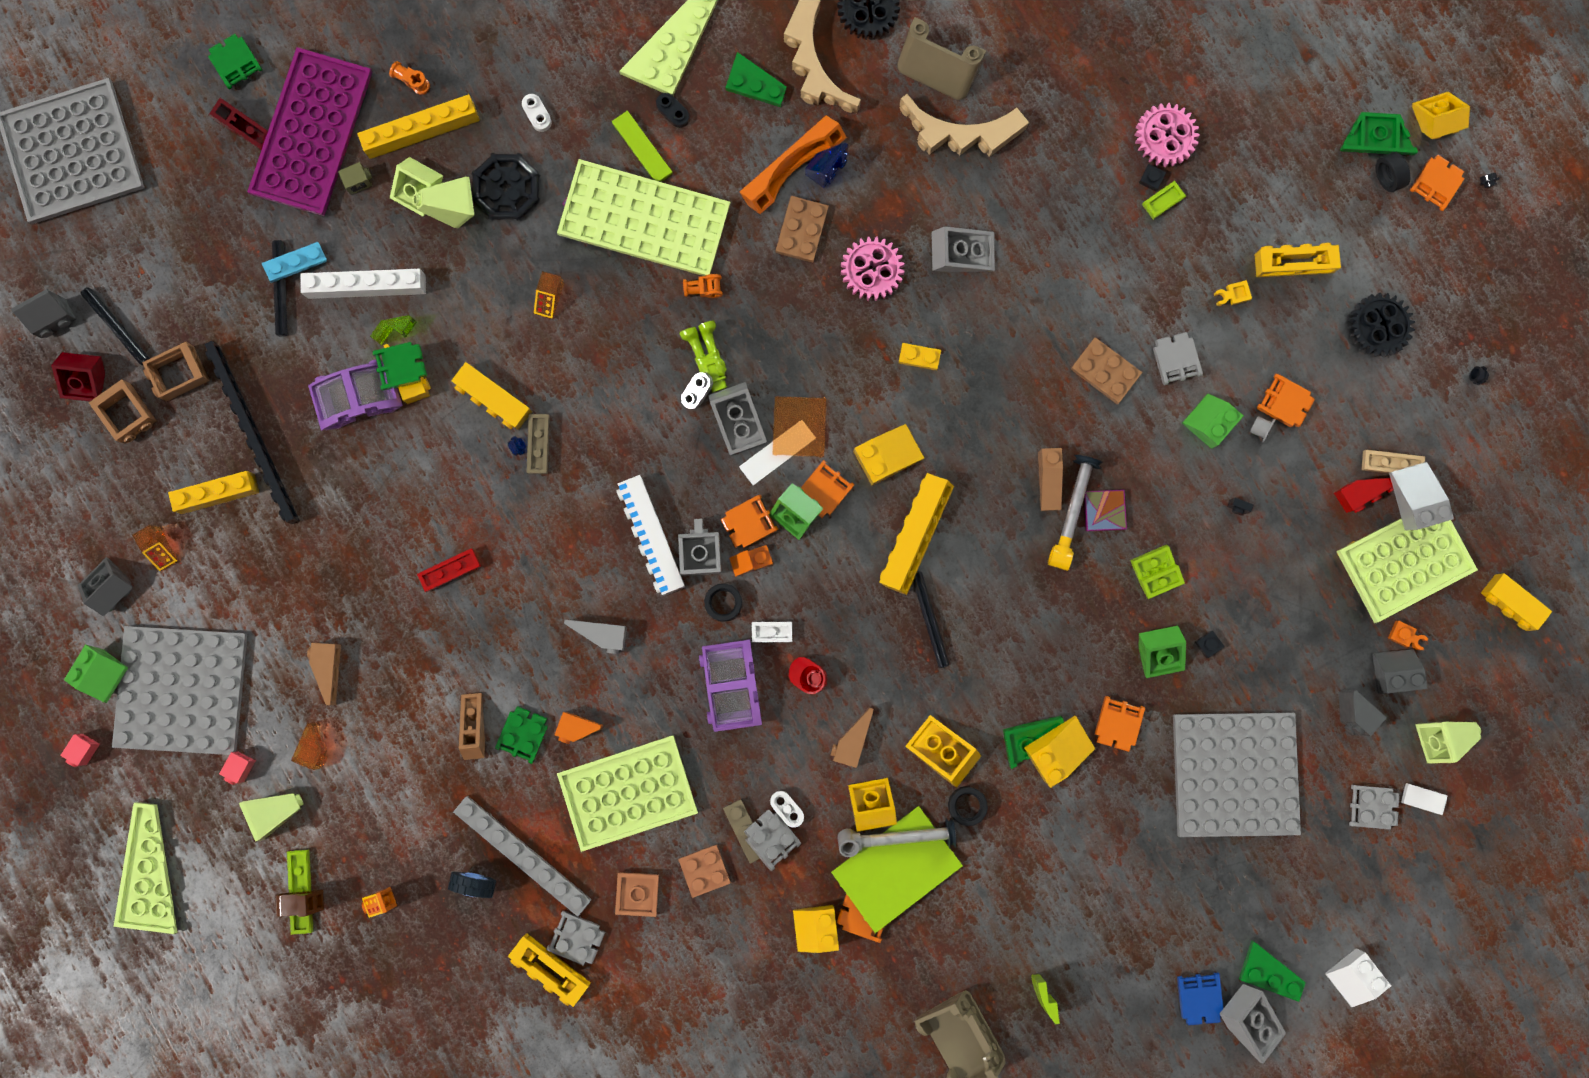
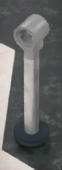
M946 818V827L861 836L860 833H856L852 829H843L839 832L837 839L842 856L853 857L865 847L947 840L949 849L951 845H954L956 848V830L953 818L950 821Z

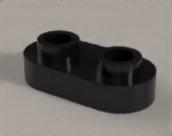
M662 93L657 97L656 106L658 111L673 126L682 128L689 123L690 118L687 109L674 96L669 93ZM664 100H668V101H669V103L666 104V105L663 104L662 102H663ZM678 113L683 115L681 118L676 117Z

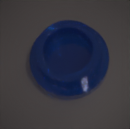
M514 436L508 442V447L515 456L525 453L526 445L521 438Z

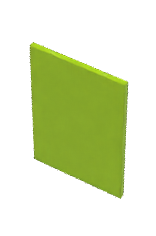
M918 806L900 819L896 825L891 826L883 833L934 829L935 827ZM944 840L865 847L831 873L864 917V920L876 933L963 865Z

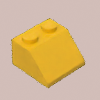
M1450 92L1412 103V108L1421 131L1431 139H1439L1444 135L1457 133L1460 130L1469 128L1470 106Z
M888 778L848 785L857 832L897 824Z
M833 905L793 910L798 952L822 953L839 950Z

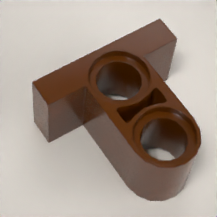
M323 889L275 895L276 916L298 915V917H305L324 910Z

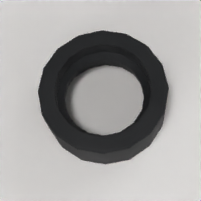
M1391 152L1376 161V175L1386 191L1395 192L1409 185L1411 180L1409 166L1401 154Z
M726 583L717 584L706 593L704 606L708 615L714 620L721 622L730 621L740 613L742 597L734 586ZM719 591L730 592L735 598L734 609L728 614H719L712 607V598Z
M969 786L960 787L955 790L948 801V809L952 818L965 826H973L980 823L988 810L987 800L983 793ZM964 794L974 795L979 801V812L972 818H964L956 810V802Z

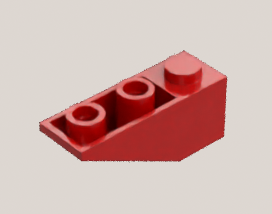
M1391 478L1356 480L1334 492V495L1346 513L1351 511L1357 513L1366 508L1365 503L1369 501L1373 503L1382 498L1381 494L1387 490L1389 493L1394 489Z

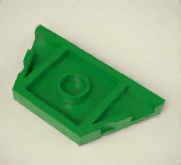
M1361 112L1340 148V151L1378 154L1397 152L1401 155L1412 156L1418 153L1417 148L1413 147L1409 139L1411 135L1404 126L1401 114Z

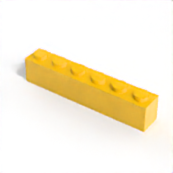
M468 94L357 134L363 151L369 159L478 122L480 119L474 102Z
M927 473L926 477L921 481L919 493L913 499L912 509L904 520V527L897 536L894 550L889 554L887 566L881 572L879 583L885 587L907 595L954 488V485L948 480Z

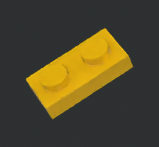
M902 343L899 364L937 371L941 350Z

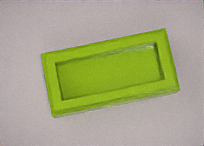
M1173 181L1144 201L1142 205L1154 220L1183 200L1186 195L1178 184Z

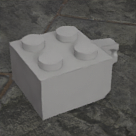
M694 519V530H690V534H678L680 575L722 574L719 532L708 533V529H703V519Z

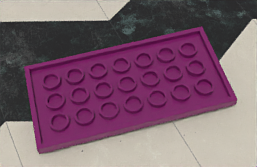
M296 47L247 192L256 197L325 216L339 174L338 171H340L373 71L367 67Z

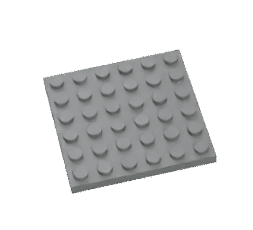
M106 78L0 112V131L28 223L35 224L145 188L111 79Z
M124 626L121 663L126 665L128 669L118 684L112 748L224 755L236 752L248 634Z
M1295 713L1173 714L1178 837L1301 835Z

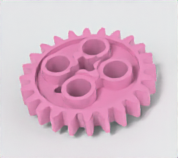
M1160 103L1158 109L1152 106L1150 111L1147 110L1144 116H1141L1139 119L1140 123L1136 126L1138 131L1134 135L1139 137L1135 144H1141L1138 151H1145L1143 158L1149 155V162L1155 159L1156 166L1163 162L1164 167L1169 162L1173 167L1176 161L1181 164L1184 159L1187 160L1190 154L1195 151L1194 147L1198 144L1196 139L1200 136V134L1194 133L1199 128V126H1193L1196 119H1189L1192 113L1190 112L1185 115V108L1179 111L1178 104L1171 108L1170 103L1165 108ZM1160 119L1167 121L1168 125L1162 124ZM1177 129L1182 130L1184 135L1178 134ZM1150 135L1156 136L1157 141L1152 140ZM1166 145L1172 146L1174 151L1168 150Z
M868 237L865 243L860 239L859 245L853 242V250L847 248L849 255H843V259L846 261L841 262V267L845 268L841 270V275H846L843 278V282H849L847 289L853 287L852 294L854 295L859 292L860 299L864 295H867V301L870 300L871 296H874L875 301H877L878 295L885 299V292L892 295V288L898 289L896 282H902L900 276L904 275V270L900 268L904 267V263L899 262L902 259V255L896 256L898 248L892 250V242L885 245L886 239H883L881 243L878 242V237H875V240L872 242L870 237ZM880 253L883 258L877 260L873 257V254ZM857 260H862L865 263V265L863 267H858L855 265L854 262ZM869 266L876 268V271L873 272L872 269L869 270ZM886 270L890 273V276L887 278L882 277L880 272ZM870 278L872 284L865 285L862 279Z

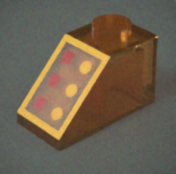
M542 271L536 289L535 315L549 319L554 318L564 286L561 276Z
M148 525L132 535L141 552L159 571H163L178 562L160 527Z

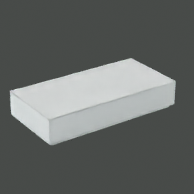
M1406 783L1401 803L1443 815L1447 795Z

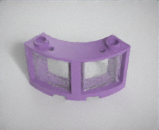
M376 359L370 361L369 364L351 367L327 376L316 377L315 382L308 385L321 431L339 429L356 421L355 417L367 413L368 417L391 413L403 406L398 388L381 391L380 386L382 383L380 374L376 370L378 368ZM384 372L385 382L388 384L386 373Z
M750 640L702 646L703 655H699L700 666L704 667L710 706L707 718L708 724L713 725L714 732L762 725Z

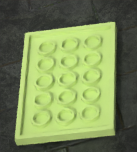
M1402 518L1336 551L1374 623L1384 620L1478 570L1451 520L1418 530H1405Z
M674 735L557 773L581 852L698 813Z

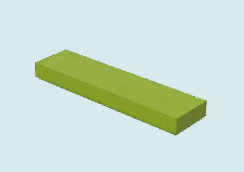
M628 111L612 121L613 126L653 180L662 182L673 174Z
M309 849L288 851L289 893L311 891ZM313 914L305 917H298V915L290 916L291 935L312 933Z

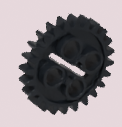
M839 0L840 2L837 4L839 9L838 16H841L840 23H845L844 29L851 28V35L856 31L857 38L864 34L865 40H867L868 35L875 39L877 33L882 37L883 30L889 33V26L894 28V21L898 20V13L900 12V7H898L900 0H868L873 22L870 23L866 0L861 2ZM881 13L884 17H877L876 14ZM862 16L865 20L860 21L857 17Z
M1378 293L1376 296L1371 294L1368 296V299L1364 298L1361 300V303L1355 305L1357 310L1351 312L1355 317L1348 320L1354 323L1348 327V329L1354 330L1350 337H1357L1354 344L1361 343L1360 350L1366 347V354L1374 351V357L1380 355V353L1382 357L1387 356L1388 353L1392 356L1396 351L1400 352L1403 350L1402 347L1409 344L1407 340L1413 338L1409 334L1415 331L1414 328L1410 327L1415 321L1409 320L1413 313L1406 312L1409 306L1403 308L1404 300L1396 302V295L1390 299L1389 293L1383 297L1381 293ZM1385 309L1390 312V316L1385 314ZM1366 315L1371 317L1372 323L1367 321ZM1392 327L1397 330V335L1392 332ZM1373 334L1378 335L1379 341L1374 339Z

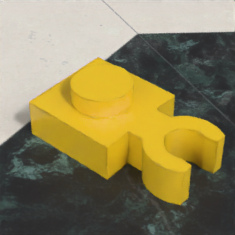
M1247 280L1227 285V291L1220 289L1214 293V296L1221 295L1223 297L1222 301L1216 303L1217 306L1224 305L1228 300H1230L1231 305H1235L1252 299Z

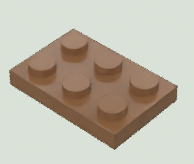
M791 196L776 247V253L813 263L829 205Z
M1096 337L1071 367L1073 372L1117 405L1142 374L1139 369Z

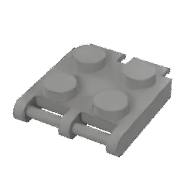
M1187 332L1173 335V342H1171L1170 336L1155 341L1156 347L1153 348L1163 385H1168L1169 382L1176 380L1184 381L1186 378L1196 375L1198 377L1203 376L1193 337L1189 338Z
M1351 785L1353 799L1352 803H1350L1352 817L1351 821H1349V826L1390 830L1391 826H1398V812L1392 811V807L1399 808V793H1393L1391 788ZM1357 790H1359V803H1358V804H1357ZM1356 808H1358V821H1357V822H1356Z
M767 810L757 819L761 826L754 822L744 833L747 835L745 841L767 868L773 871L775 869L774 866L783 858L786 859L788 853L796 846L799 847L801 842L777 813L772 814L770 810Z
M562 910V918L558 927L554 929L555 935L546 950L583 966L585 962L592 964L598 951L592 945L599 947L605 932L599 930L600 925ZM567 918V921H566V923H565V925H564V928H563V930H561V928H562V926H563V923H564L565 919ZM560 935V938H559V940H558V942H557V944H556V947H554V945H555V943H556V940H557L558 936Z

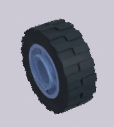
M451 872L448 890L471 897L493 898L496 880L475 873Z

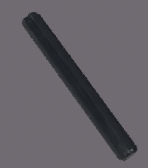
M282 240L272 241V259L284 255V242ZM283 278L273 282L275 334L279 337H285L288 334L286 280Z
M89 287L84 288L81 291L82 297L137 362L143 365L142 362L150 359L94 291Z
M918 571L913 580L938 667L944 668L949 666V661L921 571Z

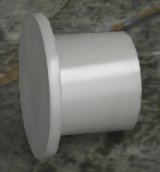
M1258 416L1250 432L1264 438L1262 442L1265 443L1276 419L1270 422Z

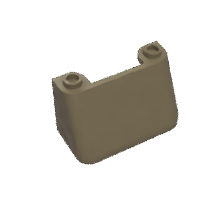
M914 17L898 60L897 67L899 72L953 99L962 100L966 98L981 69L986 50L977 46H969L964 50L962 56L927 40L926 38L929 33L928 24Z
M967 990L954 995L915 1019L917 1031L923 1036L931 1035L949 1068L946 1078H998L1005 1065V1056L972 995Z

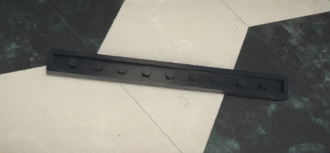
M213 341L206 343V356L210 362H213L215 369H213L214 373L223 383L222 391L226 397H229L231 401L230 408L240 420L238 422L239 428L242 432L246 433L248 438L246 443L256 455L254 460L257 466L263 470V480L267 486H270L272 490L270 493L271 497L280 507V517L283 521L290 524L299 522V517L220 346Z

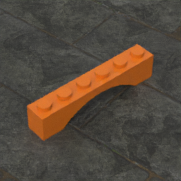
M827 115L740 191L747 205L759 214L765 211L775 202L780 187L798 167L813 157L832 151L847 138L840 124Z

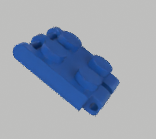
M1216 972L1213 975L1207 976L1196 974L1195 977L1186 978L1177 976L1181 1017L1186 1019V1024L1188 1026L1202 1024V1017H1204L1206 1024L1220 1023L1223 1000L1219 973Z

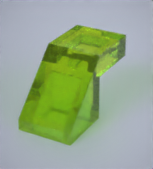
M409 315L381 320L370 337L380 345L383 344L392 330L406 338L417 322Z

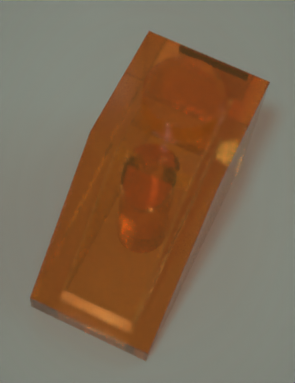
M307 723L291 759L292 762L312 770H317L324 766L328 751L317 723Z

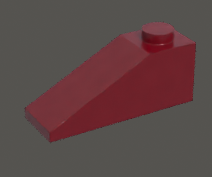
M219 98L208 116L262 150L268 131L228 102Z

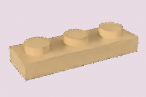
M1364 450L1361 470L1390 473L1424 463L1425 456Z

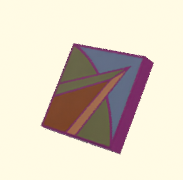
M1124 490L1085 492L1086 532L1127 529Z

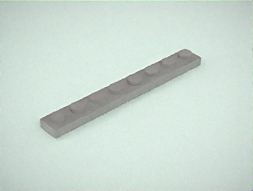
M466 796L453 813L577 917L592 900L469 796Z

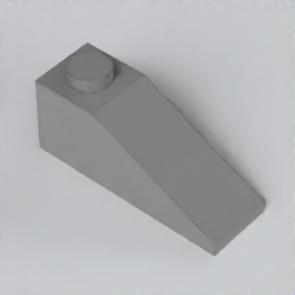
M573 620L564 621V624L599 647L607 649V653L619 654V650L624 651L626 626Z

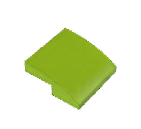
M1168 545L1130 560L1148 599L1185 584L1179 565L1175 564Z
M1040 974L1031 975L1033 987L1041 1006L1055 1024H1060L1057 1002L1047 993L1046 981Z

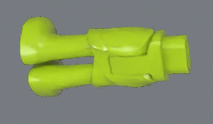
M712 320L698 326L708 351L706 356L696 327L685 329L679 334L682 340L690 343L696 358L694 359L700 373H707L712 377L713 386L711 390L712 393L727 388L725 379H727L725 376L727 369L714 342L713 332L716 329V323Z

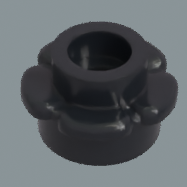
M1496 172L1480 177L1481 183L1479 185H1484V188L1497 185L1496 181L1500 177L1497 178Z
M1485 366L1474 367L1469 375L1470 381L1477 385L1485 383L1489 377V373L1486 371L1487 368Z

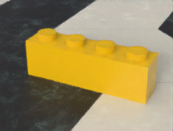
M466 362L451 380L456 385L454 389L462 395L467 393L472 396L470 400L479 407L483 404L488 408L486 410L488 414L494 418L497 416L502 418V424L511 430L513 427L519 430L529 417V414L533 412L529 407Z
M249 471L168 492L172 511L179 514L189 513L260 493L256 476Z

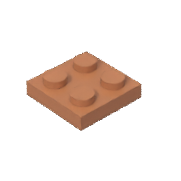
M717 844L678 859L692 898L731 883Z
M618 872L615 915L656 917L659 874Z

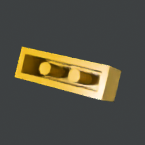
M1505 573L1494 575L1481 592L1486 597L1487 602L1498 606L1505 616L1513 618L1518 622L1517 625L1525 631L1539 630L1552 613L1548 607Z

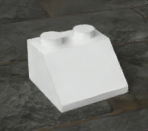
M1357 948L1325 973L1350 1007L1374 1000L1391 987L1369 956Z

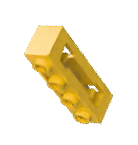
M1322 243L1319 246L1303 244L1300 247L1283 245L1280 248L1264 246L1254 254L1256 277L1335 273L1341 268L1339 245H1332L1331 243ZM1312 256H1317L1313 258V262L1285 263L1283 266H1278L1282 264L1281 260L1310 259Z
M526 933L508 955L511 959L510 962L517 968L522 967L525 969L531 979L535 981L538 979L544 984L545 990L560 996L559 1000L563 1004L574 1007L591 982L555 954L546 950V947ZM537 954L539 955L538 959L563 978L567 977L563 985L560 984V980L538 963L531 962Z

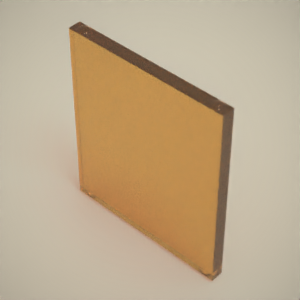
M775 396L773 455L824 457L826 398Z

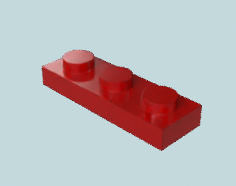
M471 548L418 573L417 576L424 591L427 593L480 568L481 565L474 549Z

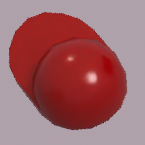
M798 657L790 665L789 679L803 692L817 694L826 687L828 679L825 670L810 659Z

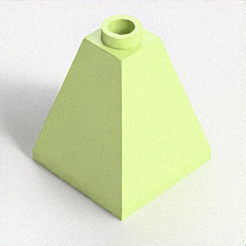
M462 177L423 188L413 195V204L417 206L418 211L454 228H459L474 216L469 177Z
M1477 722L1415 724L1427 763L1458 762L1481 739V728Z
M292 793L243 801L239 805L255 841H262L296 814L304 803L300 794L295 795Z

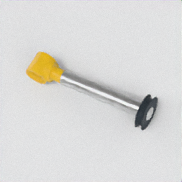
M1074 455L1076 460L1073 462L1081 466L1059 543L1053 546L1048 559L1049 566L1066 571L1069 570L1072 562L1073 552L1070 545L1092 468L1101 469L1099 465L1103 463L1100 460L1083 455Z

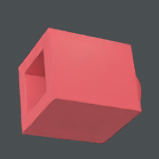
M74 734L60 756L67 759L66 763L71 766L87 765L100 744L85 734Z
M239 751L231 752L219 774L225 777L224 780L230 784L243 783L256 760Z

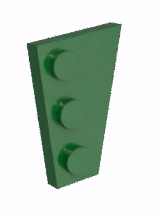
M737 52L725 87L726 91L781 107L787 86Z
M1057 716L1003 729L1009 767L1013 769L1023 760L1030 759L1024 747L1064 723L1063 717Z
M1251 940L1239 980L1300 1002L1306 982Z

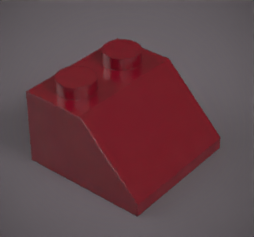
M61 352L51 364L60 398L92 401L102 394L105 370L101 356Z

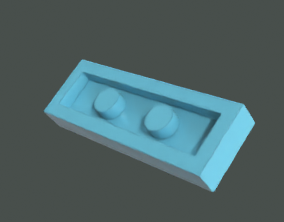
M319 242L263 262L262 266L270 283L325 263L327 259Z

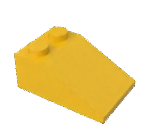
M906 424L855 447L853 451L872 486L924 459Z
M931 715L905 746L956 788L981 758L976 748Z
M1073 716L1024 747L1042 779L1051 788L1066 779L1095 750V747L1077 717Z

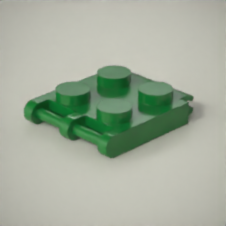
M236 34L223 40L226 46L223 47L221 43H218L208 49L211 53L208 56L229 90L239 81H245L251 74L263 70L242 36L238 38Z
M412 342L372 351L373 356H376L378 365L376 370L381 378V391L421 382L422 377L427 376L424 362H417V360L423 359L419 344L413 345ZM380 355H382V360L384 364L383 367L381 364ZM384 372L386 373L388 384L385 382Z
M517 706L515 712L510 711L495 749H502L511 753L513 757L519 756L528 760V763L533 764L549 727L545 725L547 718L533 713L532 718L529 719L531 711ZM502 744H504V745H506V746H509V747H512V748H514V750H512V749H510V748H508V747H505V746H503Z

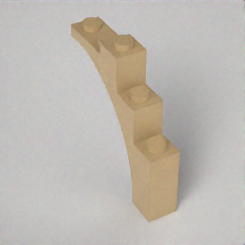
M799 0L784 32V42L792 48H798L792 62V70L800 76H807L801 89V98L808 104L814 103L819 105L822 98L827 104H836L846 112L857 113L861 99L843 92L829 79L815 52L813 28L820 10V0Z
M908 94L903 96L900 101L902 114L912 120V125L916 131H920L917 139L919 147L923 151L926 150L929 155L948 141L950 149L953 152H957L959 156L978 142L980 150L983 153H987L990 157L1025 131L1029 124L1018 108H1015L1001 118L987 123L962 125L945 122L928 115L918 108Z

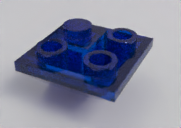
M844 142L818 152L805 168V175L823 188L827 184L830 185L836 178L835 173L839 168L843 169L848 161L846 159L849 154L848 144Z

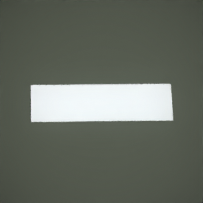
M801 420L740 465L739 468L754 485L815 440L816 437Z

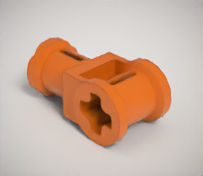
M399 61L392 64L389 72L390 77L403 81L406 86L412 88L419 95H424L429 91L430 83L421 71L413 70L409 67L406 68Z
M709 274L699 277V280L696 281L683 279L684 297L694 294H700V297L707 298L723 296V292L720 290L721 275Z

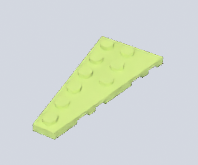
M687 0L619 71L620 74L662 93H669L674 96L718 0Z
M135 802L133 804L113 927L176 934L178 931L157 804Z

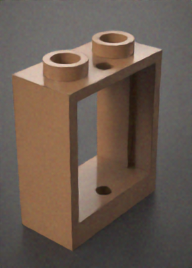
M184 342L142 362L145 367L143 370L144 374L153 384L152 391L154 395L165 401H169L210 381L194 346L188 342ZM184 356L194 378L167 390L157 369Z
M122 379L89 402L115 441L123 444L132 442L136 435L149 430L152 424L157 421L133 386ZM127 395L141 414V417L119 432L105 410Z

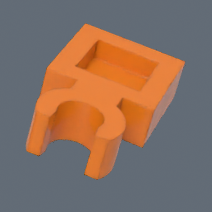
M1399 620L1395 621L1388 636L1389 640L1404 647H1409L1411 644L1416 650H1424L1418 644L1420 639L1428 641L1425 635H1415L1416 628Z

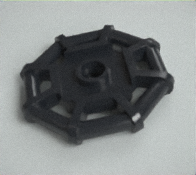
M491 153V156L471 173L473 176L472 201L489 216L490 220H521V217L535 203L540 201V172L536 171L520 153ZM498 162L514 163L512 167H500ZM493 164H495L496 169L492 170L488 176L483 175ZM519 165H520L529 175L523 177V176L519 173V171H517ZM480 180L486 182V192L480 193ZM531 181V194L526 193V183ZM504 183L511 185V188H508L506 192L501 188ZM489 198L495 204L494 207L491 208L484 199ZM524 198L528 199L518 209L516 208V205L520 200H523ZM500 207H510L513 211H499Z

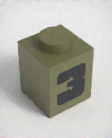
M360 162L338 171L344 187L350 195L372 186L370 181L373 178L368 167L364 168Z

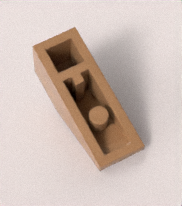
M1062 448L1041 449L1038 452L1041 511L1061 510Z
M311 643V647L307 651V657L326 705H336L341 645Z
M482 693L461 695L459 751L464 760L484 758L485 732Z
M868 708L838 740L837 745L833 744L830 754L834 756L833 761L857 768L874 709Z

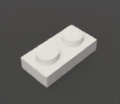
M752 622V642H792V622Z

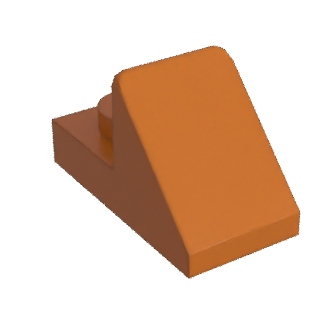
M767 545L750 551H743L729 558L735 577L773 565Z

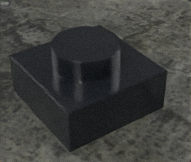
M1148 164L1139 184L1157 191L1166 172Z
M1236 497L1230 499L1227 505L1228 508L1232 509L1233 513L1238 515L1250 513L1254 504Z
M1213 630L1195 641L1206 658H1210L1224 648V645Z

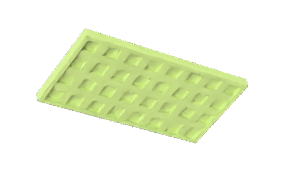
M579 159L557 234L706 276L712 270L730 202Z

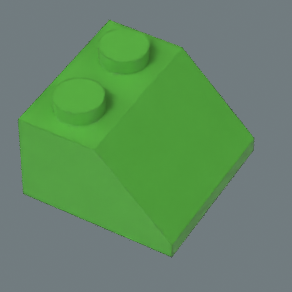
M1207 394L1182 424L1213 449L1223 441L1244 415L1230 403Z
M792 483L778 498L769 516L800 540L819 516L823 507L820 506L818 501L806 495L800 487Z
M1178 626L1139 633V652L1146 678L1185 670L1186 640Z
M85 644L64 680L75 689L107 703L128 667L105 650Z

